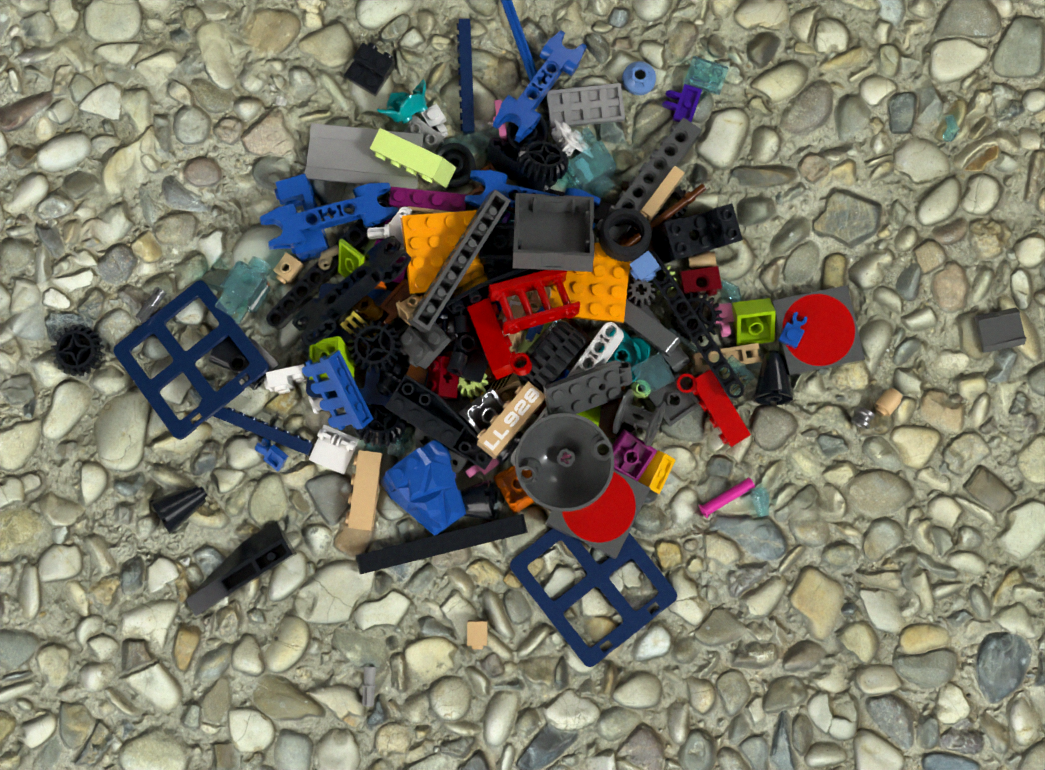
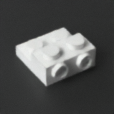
M305 364L266 372L267 378H264L266 389H269L270 392H278L279 394L289 393L290 389L295 388L294 380L297 383L307 381V376L302 372Z

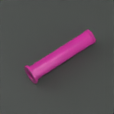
M748 477L704 505L700 504L699 508L705 518H708V515L755 488V485L751 478Z

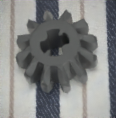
M631 277V283H628L627 295L630 296L627 297V300L631 301L633 299L635 306L639 302L640 308H643L644 302L649 306L651 304L650 299L655 300L656 298L652 293L657 292V288H651L655 284L654 281L648 283L645 280L642 282L640 279L635 280L634 277ZM639 287L642 291H644L643 295H640L639 292H636Z

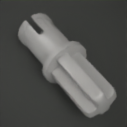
M364 666V679L361 687H363L362 705L366 707L374 705L375 687H377L375 684L376 666Z

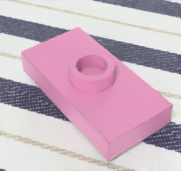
M501 99L494 101L496 116L502 104ZM506 122L499 128L500 139L505 142L508 139Z

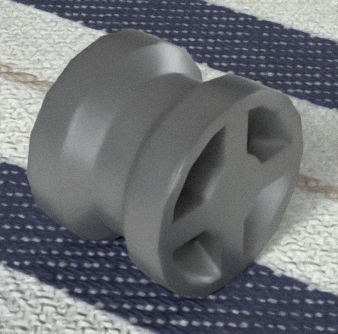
M857 407L856 415L851 419V422L861 428L869 429L870 421L874 419L875 414L867 409Z

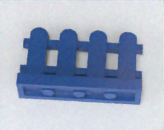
M340 350L333 351L327 357L322 356L319 358L320 361L312 362L311 359L305 362L306 365L302 368V372L307 377H313L315 382L311 385V390L315 394L321 393L323 400L320 401L319 405L322 410L330 411L332 416L328 419V423L331 427H338L339 430H343L346 425L352 424L353 428L356 427L358 430L363 429L373 420ZM326 373L328 378L321 380L319 374ZM335 390L337 395L330 397L328 392ZM344 408L345 413L338 414L336 409Z

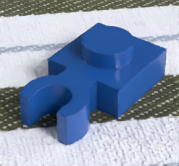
M798 312L792 315V324L788 322L785 324L778 338V341L794 349L797 348L805 331L800 329V327L807 322L806 316L801 322L797 321Z

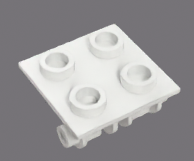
M554 120L556 127L552 129L551 136L556 144H558V147H562V151L566 152L567 156H571L573 151L577 149L593 158L590 146L583 141L584 137L578 130L573 131L566 123L563 122L561 124Z
M323 425V428L318 432V439L309 460L345 474L359 439Z

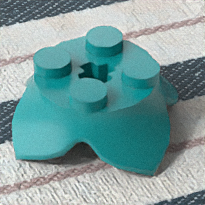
M424 79L412 90L413 95H409L406 92L391 93L387 101V110L378 108V113L389 116L397 123L402 121L404 124L409 122L415 113L419 114L427 110L428 107L425 99L426 82Z
M621 329L624 333L623 340L606 363L615 360L621 362V360L616 358L620 352L622 355H626L624 361L631 364L632 379L635 382L640 376L641 365L649 357L650 345L644 339L629 337L627 332ZM616 330L611 331L610 336H613ZM602 346V348L598 352H602L604 350V346Z

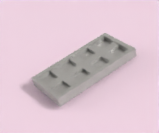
M621 83L550 90L547 93L551 129L556 127L554 120L561 124L564 122L569 127L625 121Z

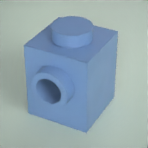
M649 250L629 264L632 268L630 270L635 280L640 279L642 282L652 280L656 277L655 273L661 269Z

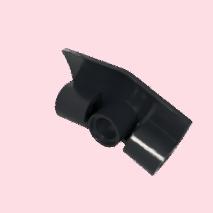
M455 316V342L453 343V352L447 366V371L461 378L481 383L488 365L487 357L471 316ZM462 342L466 345L467 349L462 346Z
M226 337L216 345L209 357L210 363L231 370L237 375L250 364L230 337ZM249 338L268 362L269 369L267 372L279 366V363L258 342ZM242 360V368L236 369V362ZM266 373L251 383L249 387L252 390L258 389L264 383ZM246 375L242 380L246 382L250 379L249 375Z

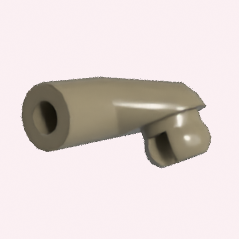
M337 244L321 252L318 261L321 269L328 270L331 266L332 257L339 254Z

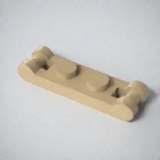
M759 343L721 349L732 367L762 362L761 356L758 353L760 349ZM713 351L710 353L709 359L711 362L715 363L719 360L718 352ZM747 351L751 352L752 358H747ZM701 353L691 355L692 361L695 362V374L710 368L709 365H703L702 359L704 358Z

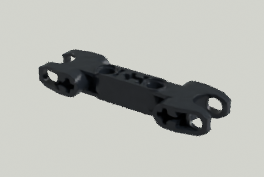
M395 236L387 237L374 245L366 253L367 261L341 281L322 300L319 298L310 300L295 315L292 324L299 331L304 330L301 339L306 345H314L329 336L336 329L337 324L335 321L341 315L345 314L363 299L381 281L383 283L392 282L409 265L411 256L404 249L399 250L401 243ZM395 242V245L391 249H386L389 243ZM401 256H405L403 262L396 263ZM302 318H307V319H308L305 323H303V324H298V321H299L300 319H302ZM312 332H316L314 338L307 339L308 335H310Z

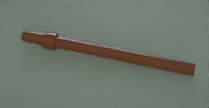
M701 184L693 191H688L684 194L681 200L650 222L651 230H653L652 227L662 224L685 205L693 203L696 200L695 198L706 190V187ZM637 232L621 245L633 246L641 240L640 233Z

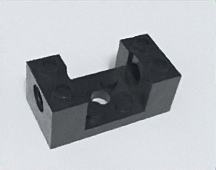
M732 203L686 218H678L652 227L664 264L743 240ZM691 230L697 235L695 241L689 236Z

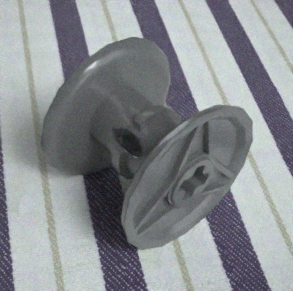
M629 389L624 395L616 413L613 433H619L625 423L633 425V428L636 430L640 428L646 431L644 443L649 447L661 425L666 402L659 403L654 413L645 410L644 406L639 408L633 405L634 391Z

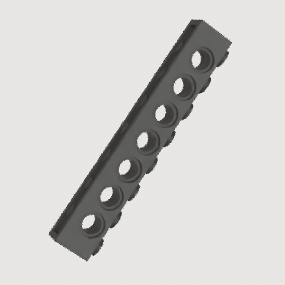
M684 117L679 123L676 122L670 130L672 133L669 137L666 135L662 139L659 150L655 149L649 157L651 160L648 164L644 163L638 177L634 176L628 184V190L621 192L617 199L618 203L616 205L612 204L606 214L608 215L613 210L624 207L639 211L640 213L672 168L680 164L699 139L702 129ZM669 152L672 156H668L665 153ZM654 166H659V167H661L662 169H661V170L656 169ZM644 180H649L651 183H645ZM633 194H639L641 197L637 198ZM601 219L596 225L597 238H599L600 227L604 219ZM622 223L619 226H613L609 230L612 240L619 244L632 225Z
M497 190L488 193L407 321L423 333L430 330L511 200Z

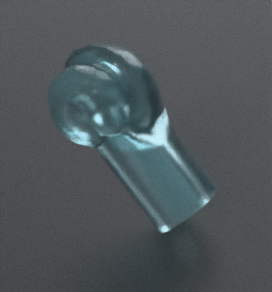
M954 115L944 118L947 129L943 133V139L946 142L953 141L959 132Z
M723 279L721 282L722 289L728 292L730 302H741L742 296L739 287Z

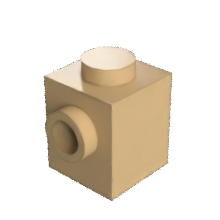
M286 252L273 271L277 275L275 277L283 284L288 282L292 285L305 266Z

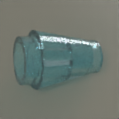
M767 488L752 489L750 496L757 516H768L770 492H767Z

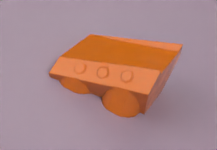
M514 465L493 477L513 513H520L521 510L535 503L521 487ZM522 470V475L525 478L532 477L531 470Z

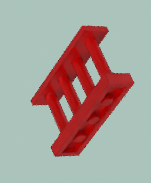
M544 270L489 285L491 302L496 300L500 302L507 320L503 322V334H516L520 330L563 318H573L579 314L580 302L571 303L563 285V282L566 281L567 271ZM556 286L563 306L552 308L544 287ZM537 291L545 311L533 313L526 292ZM518 296L526 316L515 319L507 297Z

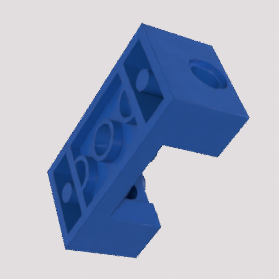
M306 174L275 182L277 189H274V192L281 205L294 204L295 207L303 205L304 211L318 207L311 183ZM308 218L307 222L309 224L316 223V220L314 218ZM322 229L304 234L307 242L301 246L291 248L296 258H299L302 262L320 258L321 252L330 248L325 230Z

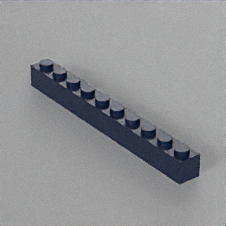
M459 19V23H457V30H459L457 42L460 45H457V50L460 53V57H458V64H460L458 75H461V79H459V86H461L459 97H462V101H459L460 109H462V113H460V120H462L460 130L463 131V135H474L470 19Z
M223 407L213 415L216 418L310 456L314 447L310 440L305 439L303 441L298 435L294 434V436L289 435L290 432L283 430V432L279 431V428L276 426H267L268 423L264 421L258 422L256 421L257 418L252 416L250 418L245 417L246 414L240 411L236 413L234 412L235 409L230 407L228 409Z

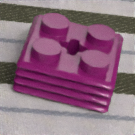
M623 429L612 445L614 469L638 481L657 450L651 446L647 447L644 441ZM632 452L633 458L627 459V453Z

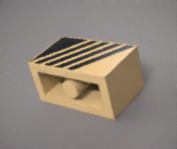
M512 373L484 386L486 391L492 388L505 404L508 399L512 400L513 392L518 389L521 383L517 375Z

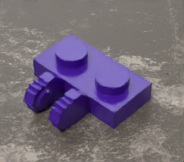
M684 84L682 93L668 90L665 95L674 100H679V102L676 104L663 101L662 106L669 110H676L673 121L680 122L684 117L692 122L702 89Z

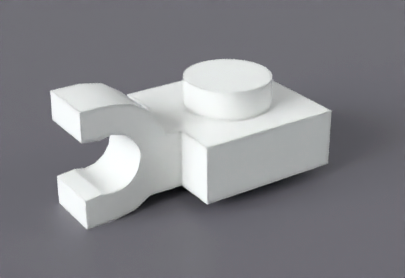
M437 103L421 113L426 124L433 129L436 128L444 138L448 136L447 128L443 124L446 122V118Z

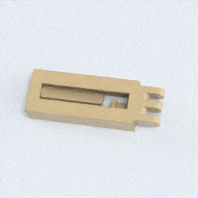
M676 166L672 168L641 210V213L648 219L649 223L684 176L685 172Z

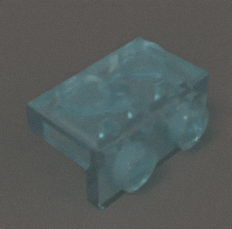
M693 56L684 84L720 95L729 68Z

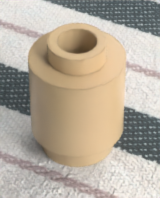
M893 388L885 390L874 404L876 413L882 417L890 416L901 403L902 395Z

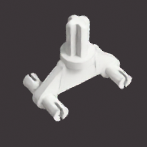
M406 206L400 208L391 222L385 224V227H369L367 230L368 238L385 239L395 236L401 243L399 250H403L404 243L400 218L403 215H412V209Z

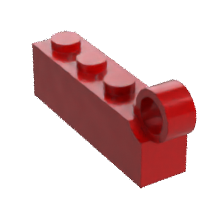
M489 298L468 306L467 309L496 379L498 380L512 373L519 376L527 375L532 370V362L525 353L516 354L515 351L511 352L510 347L513 345L509 335L505 336L503 334V320H498L497 315L500 312L496 303L492 304ZM519 361H527L524 367L516 368V364Z
M710 368L695 377L691 374L683 373L676 378L675 384L679 391L684 393L692 392L694 396L698 395L701 400L698 402L704 412L707 411L709 413V422L714 429L718 428L721 433L718 436L724 445L727 444L732 447L751 435ZM683 377L691 379L692 384L689 389L684 390L681 388L680 380Z

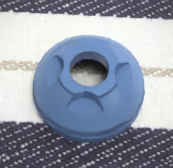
M642 61L629 64L622 76V83L629 93L638 96L649 93L656 82L654 69L648 63ZM642 70L645 72L646 77L644 79H637L635 72Z

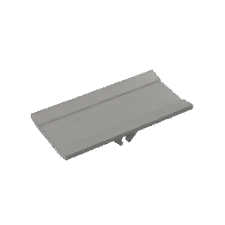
M311 123L305 174L309 180L359 185L389 183L390 187L417 189L419 174H416V176L405 171V167L401 166V168L390 164L391 160L386 158L383 161L374 156L375 152L370 147L379 130ZM387 131L423 148V134Z

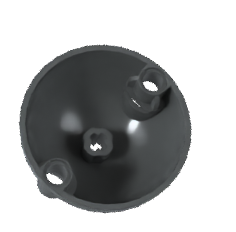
M570 413L548 415L532 424L519 441L515 455L517 478L526 494L545 508L561 512L585 508L598 500L610 484L614 471L612 443L595 423L585 417ZM600 444H606L609 450L606 453H600L597 447ZM564 452H567V455L571 454L569 461L562 459ZM522 470H531L532 477L525 478L522 475Z

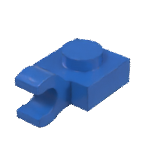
M263 438L261 443H257L255 446V450L265 456L263 460L277 472L283 468L289 457L277 446H271L270 441L266 438Z

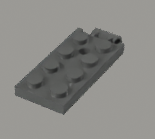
M615 360L544 385L543 389L548 415L557 413L578 414L624 397L625 393L621 391V387L630 385L633 382L631 364L627 361L619 362ZM604 383L603 387L599 389L600 384Z

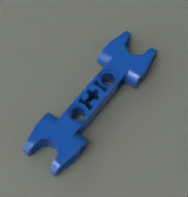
M562 30L550 38L543 47L539 57L546 62L536 73L518 100L508 95L502 102L493 122V127L496 129L500 128L505 122L515 123L519 128L515 138L517 142L522 141L538 124L541 114L536 112L535 109L561 73L565 72L572 76L578 69L581 58L586 51L587 45L583 43L576 49L570 50L562 45L565 32Z
M471 170L470 178L482 183L485 190L480 195H466L464 201L466 204L479 209L488 193L497 190L511 200L508 206L515 208V200L509 198V195L512 193L559 195L506 184L508 176L501 172ZM566 188L564 196L594 197V207L599 206L601 198L584 190Z
M369 183L353 189L355 198L297 213L294 204H289L260 216L261 225L274 224L282 230L280 236L268 242L269 250L291 249L301 246L307 242L304 235L306 233L358 219L363 220L365 227H372L393 218L399 211L398 207H383L377 201V197L390 191V184ZM350 208L353 213L347 214L343 209ZM314 218L316 223L309 224L306 219Z

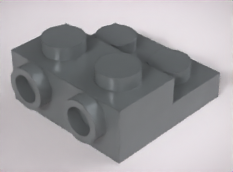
M434 322L430 330L424 333L417 328L413 329L409 326L397 341L401 342V346L398 348L403 354L410 356L408 361L413 366H420L426 369L448 345L451 339Z

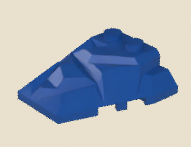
M436 439L424 447L414 450L385 472L386 475L380 480L389 497L434 536L466 515L461 492L457 489L455 478H457L456 473L453 472L450 460H452L451 454L446 446Z

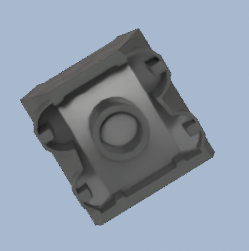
M1011 308L975 316L983 353L1025 345L1027 337L1024 334L1020 310Z
M490 388L458 412V415L479 435L484 428L487 430L492 425L490 421L496 414L500 415L504 411L502 408L504 403L496 392Z

